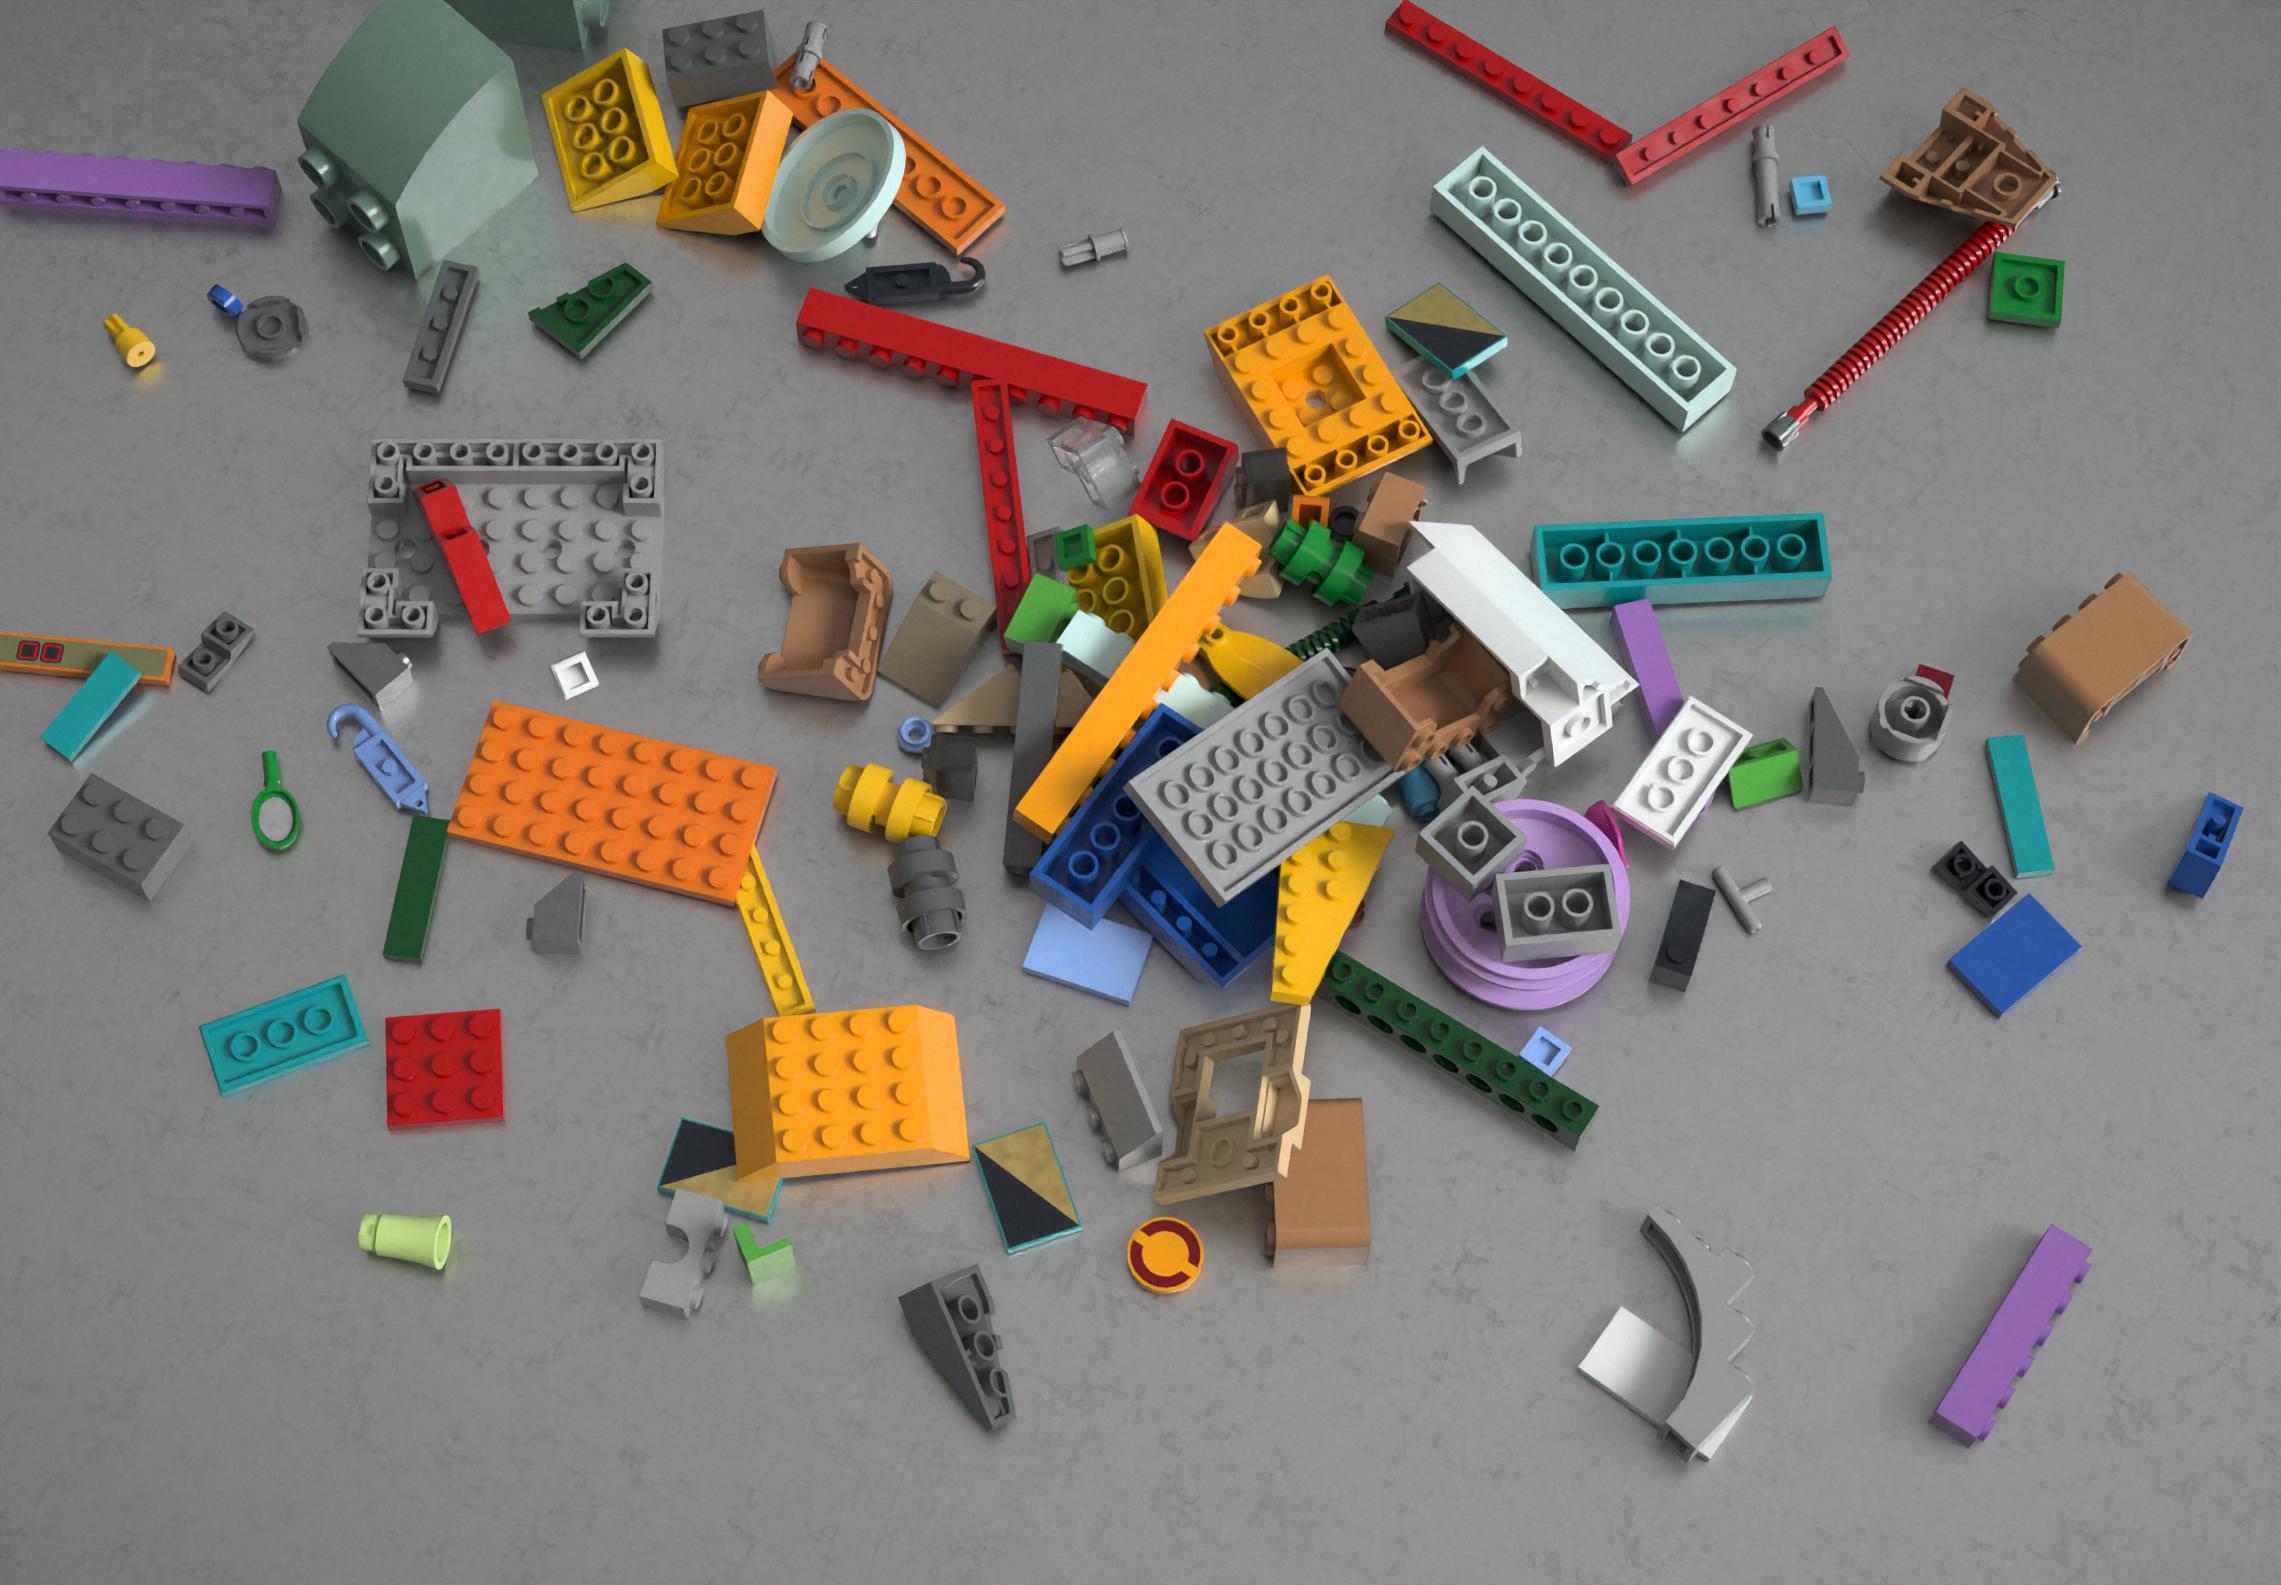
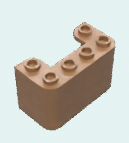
M2120 572L2114 575L2104 586L2106 590L2099 596L2093 593L2078 607L2080 611L2073 617L2069 614L2062 617L2052 628L2054 632L2047 638L2043 635L2037 637L2026 649L2029 654L2018 665L2021 670L2015 683L2075 743H2078L2089 734L2091 730L2088 727L2091 722L2094 723L2099 718L2105 717L2115 703L2153 672H2160L2163 668L2167 670L2176 663L2193 637V633L2130 572L2124 576Z
M1458 621L1450 625L1449 630L1452 633L1445 642L1432 641L1425 654L1387 671L1378 666L1373 659L1359 665L1339 701V708L1394 772L1403 770L1405 773L1410 772L1428 758L1431 760L1439 758L1449 748L1454 746L1461 748L1479 734L1483 736L1488 735L1499 725L1500 721L1498 718L1502 711L1508 708L1514 700L1510 672Z
M1362 1098L1308 1099L1302 1147L1299 1151L1290 1152L1287 1178L1264 1183L1265 1206H1272L1273 1220H1266V1232L1264 1233L1265 1255H1272L1273 1268L1366 1265L1370 1250L1371 1230Z

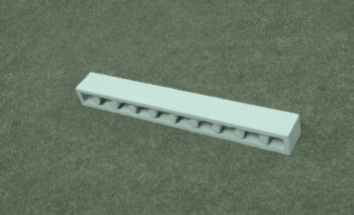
M1078 610L1056 643L1064 645L1062 663L1101 688H1104L1135 646L1136 641L1125 633L1120 632L1117 634L1107 628L1106 623L1099 616L1093 613L1085 614ZM1181 672L1175 685L1168 693L1162 690L1155 699L1159 704L1162 702L1203 730L1235 710V708L1230 706L1231 703L1225 696L1217 692H1212L1211 694L1199 686L1200 683L1196 678L1185 672ZM1378 794L1341 821L1383 827L1393 809L1387 806L1388 802Z

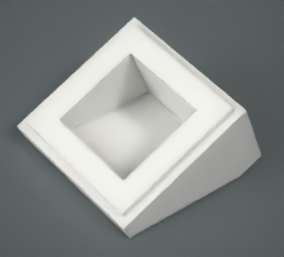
M585 651L576 652L549 664V668L565 700L599 686Z

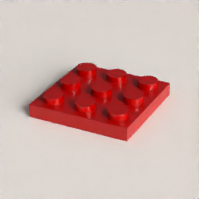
M500 1009L385 1017L387 1127L389 1131L505 1122L502 1012Z

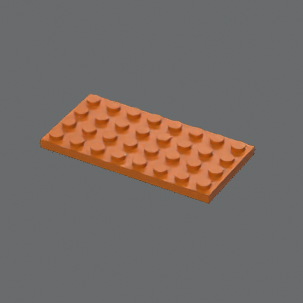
M493 700L446 832H448L449 838L735 907L738 889L740 890L741 880L745 876L751 857L750 852L753 844L755 845L777 777V769Z

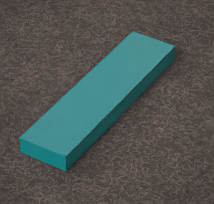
M2024 734L1987 738L1985 746L2015 878L2052 874L2055 868Z

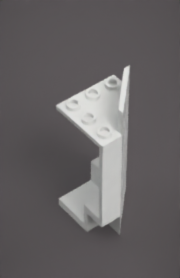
M1408 521L1409 528L1432 549L1427 554L1417 557L1407 567L1411 595L1419 592L1423 593L1433 628L1452 615L1510 672L1512 693L1541 720L1546 759L1554 767H1557L1613 727L1611 705L1640 684L1474 526Z

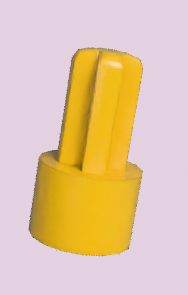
M110 314L109 318L104 320L103 327L116 340V351L130 366L139 367L149 362L154 355L155 346L140 329L130 328L118 314Z

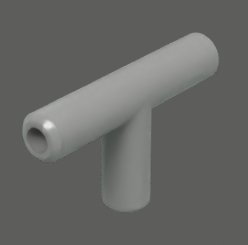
M1725 866L1715 868L1712 875L1747 931L1755 933L1760 930L1762 925L1747 902L1771 891L1770 881L1767 878H1762L1739 890Z

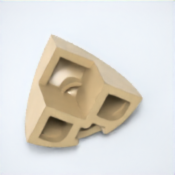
M1271 500L1236 512L1234 514L1235 519L1228 522L1262 545L1258 557L1262 561L1259 569L1251 579L1244 577L1238 585L1242 589L1240 594L1260 599L1278 598L1283 587L1284 578L1277 575L1280 563L1266 555L1272 539L1283 524L1276 500ZM1212 525L1190 544L1188 548L1195 561H1197L1222 525Z

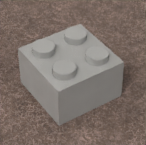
M1472 785L1418 834L1415 852L1470 903L1494 881L1495 874L1503 873L1523 854L1527 836Z

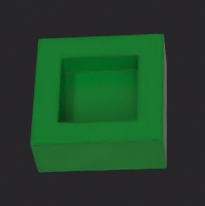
M1084 524L1054 534L1058 567L1064 572L1097 562L1093 528L1089 525Z

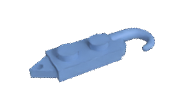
M350 703L335 708L327 720V730L332 738L337 737L336 723L341 717H353L363 728L356 735L352 743L355 757L397 809L404 807L427 815L425 792L429 788L427 782L386 731L360 705Z

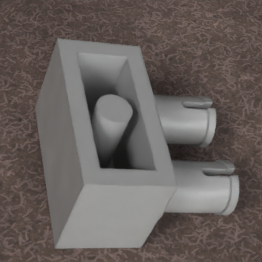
M1470 741L1461 748L1453 747L1449 753L1465 771L1464 774L1460 775L1445 757V754L1435 760L1429 758L1424 764V768L1428 770L1443 789L1442 796L1436 803L1441 812L1448 808L1472 785L1491 803L1514 800L1528 782L1505 754L1486 763L1470 744Z

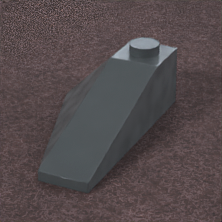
M978 1264L933 1280L898 1297L912 1333L986 1430L989 1431L1017 1419L1008 1373L1000 1368L997 1350L1003 1347L1000 1335H995L993 1332L990 1315L996 1313L994 1302Z

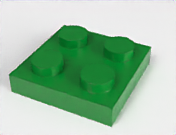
M1995 252L1992 259L1988 319L2058 328L2062 318L2065 261Z

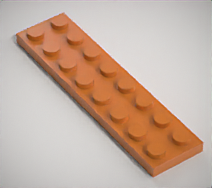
M795 53L775 69L777 89L768 91L793 112L791 121L803 131L833 113L851 108L873 110L896 128L904 142L906 159L903 178L892 203L956 256L1005 213V204L824 58H822L821 64L816 67L811 87L807 90L797 89L789 82L796 63Z

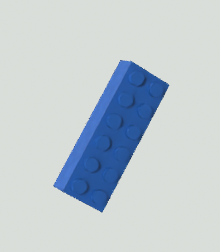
M1161 702L1030 872V891L1092 931L1162 839L1160 834L1122 788L1128 781L1204 730Z

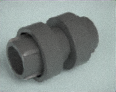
M916 836L900 842L894 848L895 861L888 867L887 872L893 894L896 897L904 898L896 907L902 932L913 936L915 946L922 950H937L956 943L961 938L960 924L967 919L968 913L962 891L952 887L959 878L953 854L947 850H942L940 840L933 836Z

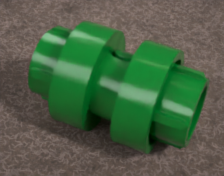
M1287 518L1275 534L1266 552V555L1280 563L1277 575L1295 586H1298L1304 579L1312 582L1314 586L1311 595L1330 607L1338 599L1351 607H1355L1366 593L1376 572L1362 562L1365 551L1346 539L1338 546L1330 543L1328 539L1331 530L1312 518L1304 526L1291 518Z

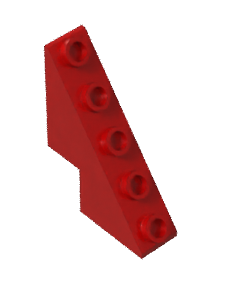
M444 477L412 489L413 496L477 635L511 622L512 620L477 530L469 522L455 484Z

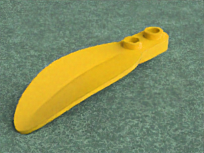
M1221 622L1218 623L1210 636L1203 633L1197 642L1201 646L1197 654L1210 661L1211 667L1219 678L1246 701L1304 663L1288 650L1269 640L1249 633L1231 630Z

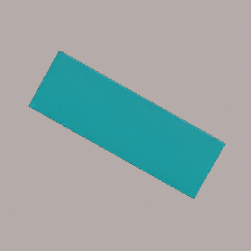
M110 651L40 738L72 762L143 675Z

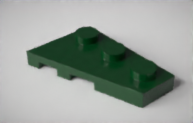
M627 262L588 281V286L571 295L567 292L557 297V302L543 309L539 307L528 312L529 320L582 359L653 290L652 281Z

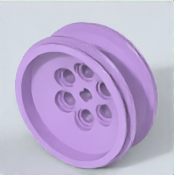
M1514 799L1492 803L1527 836L1523 854L1503 873L1610 864L1621 934L1623 935L1630 911V886L1624 864L1606 835L1582 815L1559 804L1535 799ZM1430 865L1428 867L1421 900V924L1426 944L1432 957L1445 975L1459 988L1481 1001L1515 1010H1538L1558 1006L1571 1001L1590 989L1604 975L1615 958L1617 950L1611 953L1502 963L1497 931H1486L1481 926L1484 922H1492L1496 925L1492 897L1482 891L1469 903ZM1493 882L1490 883L1487 887H1492Z

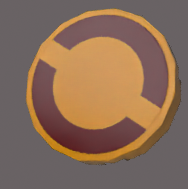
M1157 1217L1144 1222L1133 1232L1127 1246V1264L1132 1278L1143 1289L1157 1295H1168V1293L1181 1292L1188 1289L1198 1279L1204 1263V1247L1198 1233L1188 1223L1174 1217Z

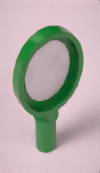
M265 751L262 753L263 785L265 789L256 796L253 802L251 823L256 838L263 846L272 850H282L289 847L295 841L300 828V814L294 797L285 789L280 788L281 781L279 780L277 753L275 751Z

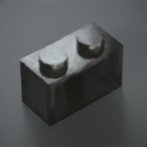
M1285 447L1243 452L1241 467H1235L1237 484H1234L1236 505H1243V509L1259 503L1276 500L1279 512H1288L1291 475Z
M932 734L930 747H923L921 764L923 782L932 785V794L949 800L974 802L978 773L977 738Z

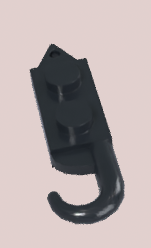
M961 257L960 259L962 264H968L975 270V276L966 281L952 282L947 269L940 264H936V262L865 267V273L848 282L844 287L846 292L868 300V303L871 305L939 300V297L967 295L976 292L985 281L986 271L983 264L972 257Z

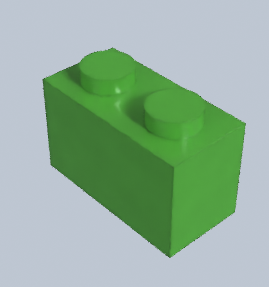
M1035 573L1004 634L1008 649L1023 655L1025 640L1056 643L1068 623L1071 622L1077 611L1080 610L1081 605L1079 604L1076 590Z

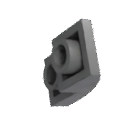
M224 611L201 633L202 643L178 665V674L208 693L244 650L254 634V628Z

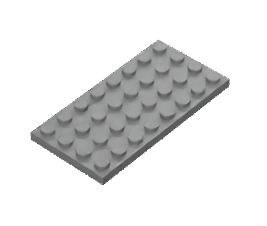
M1325 648L1141 772L1122 788L1218 908L1407 774L1404 770L1394 772L1339 708V701L1352 677L1328 648Z

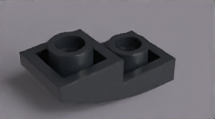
M1962 840L1957 842L1932 866L1934 871L1960 896L1990 918L2018 893L1993 865L1986 868Z

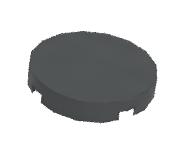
M266 296L254 300L247 306L248 309L244 311L243 315L240 314L237 319L236 334L242 350L252 359L263 363H279L292 358L302 350L308 339L309 326L303 310L282 296Z

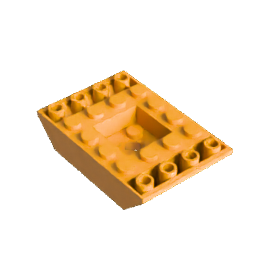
M1328 274L1204 331L1203 335L1220 382L1286 489L1294 495L1320 497L1433 443L1431 435ZM1316 396L1322 398L1326 404L1321 408H1312L1306 401L1310 397Z

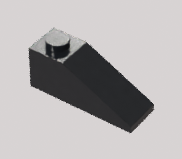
M1680 879L1651 971L1650 982L1681 992L1686 991L1702 943L1716 890Z

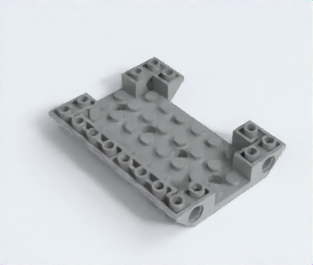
M372 438L367 504L372 518L368 568H362L357 629L358 638H432L440 620H470L411 491L444 477L455 484L471 526L477 530L482 546L489 548L486 556L511 620H580V637L655 636L659 622L664 512L662 439ZM410 545L416 548L415 554L409 558L397 556L399 549L403 546ZM554 545L562 549L560 555L555 558H546L542 555L544 549ZM621 546H631L635 550L628 558H619L615 555L616 550Z

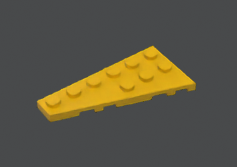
M1340 821L1279 865L1270 1001L1303 1006L1309 1005L1332 956L1340 944L1345 930H1347L1368 889L1369 883L1382 861L1383 855L1393 840L1396 829Z

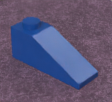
M2209 792L2168 883L2178 887L2184 893L2193 894L2203 899L2223 864L2244 808Z

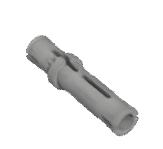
M1763 124L1752 129L1754 154L1751 157V165L1755 168L1758 223L1761 226H1765V219L1767 218V227L1779 224L1781 221L1776 167L1779 164V155L1775 152L1774 127L1768 125L1766 133V126Z

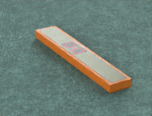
M0 631V670L88 679L110 651H112L143 675L138 680V684L169 686L176 654L173 648Z

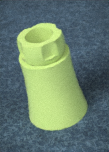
M366 1214L361 1221L358 1236L359 1248L367 1252L377 1253L378 1256L416 1262L440 1270L445 1264L450 1248L451 1221L448 1215Z

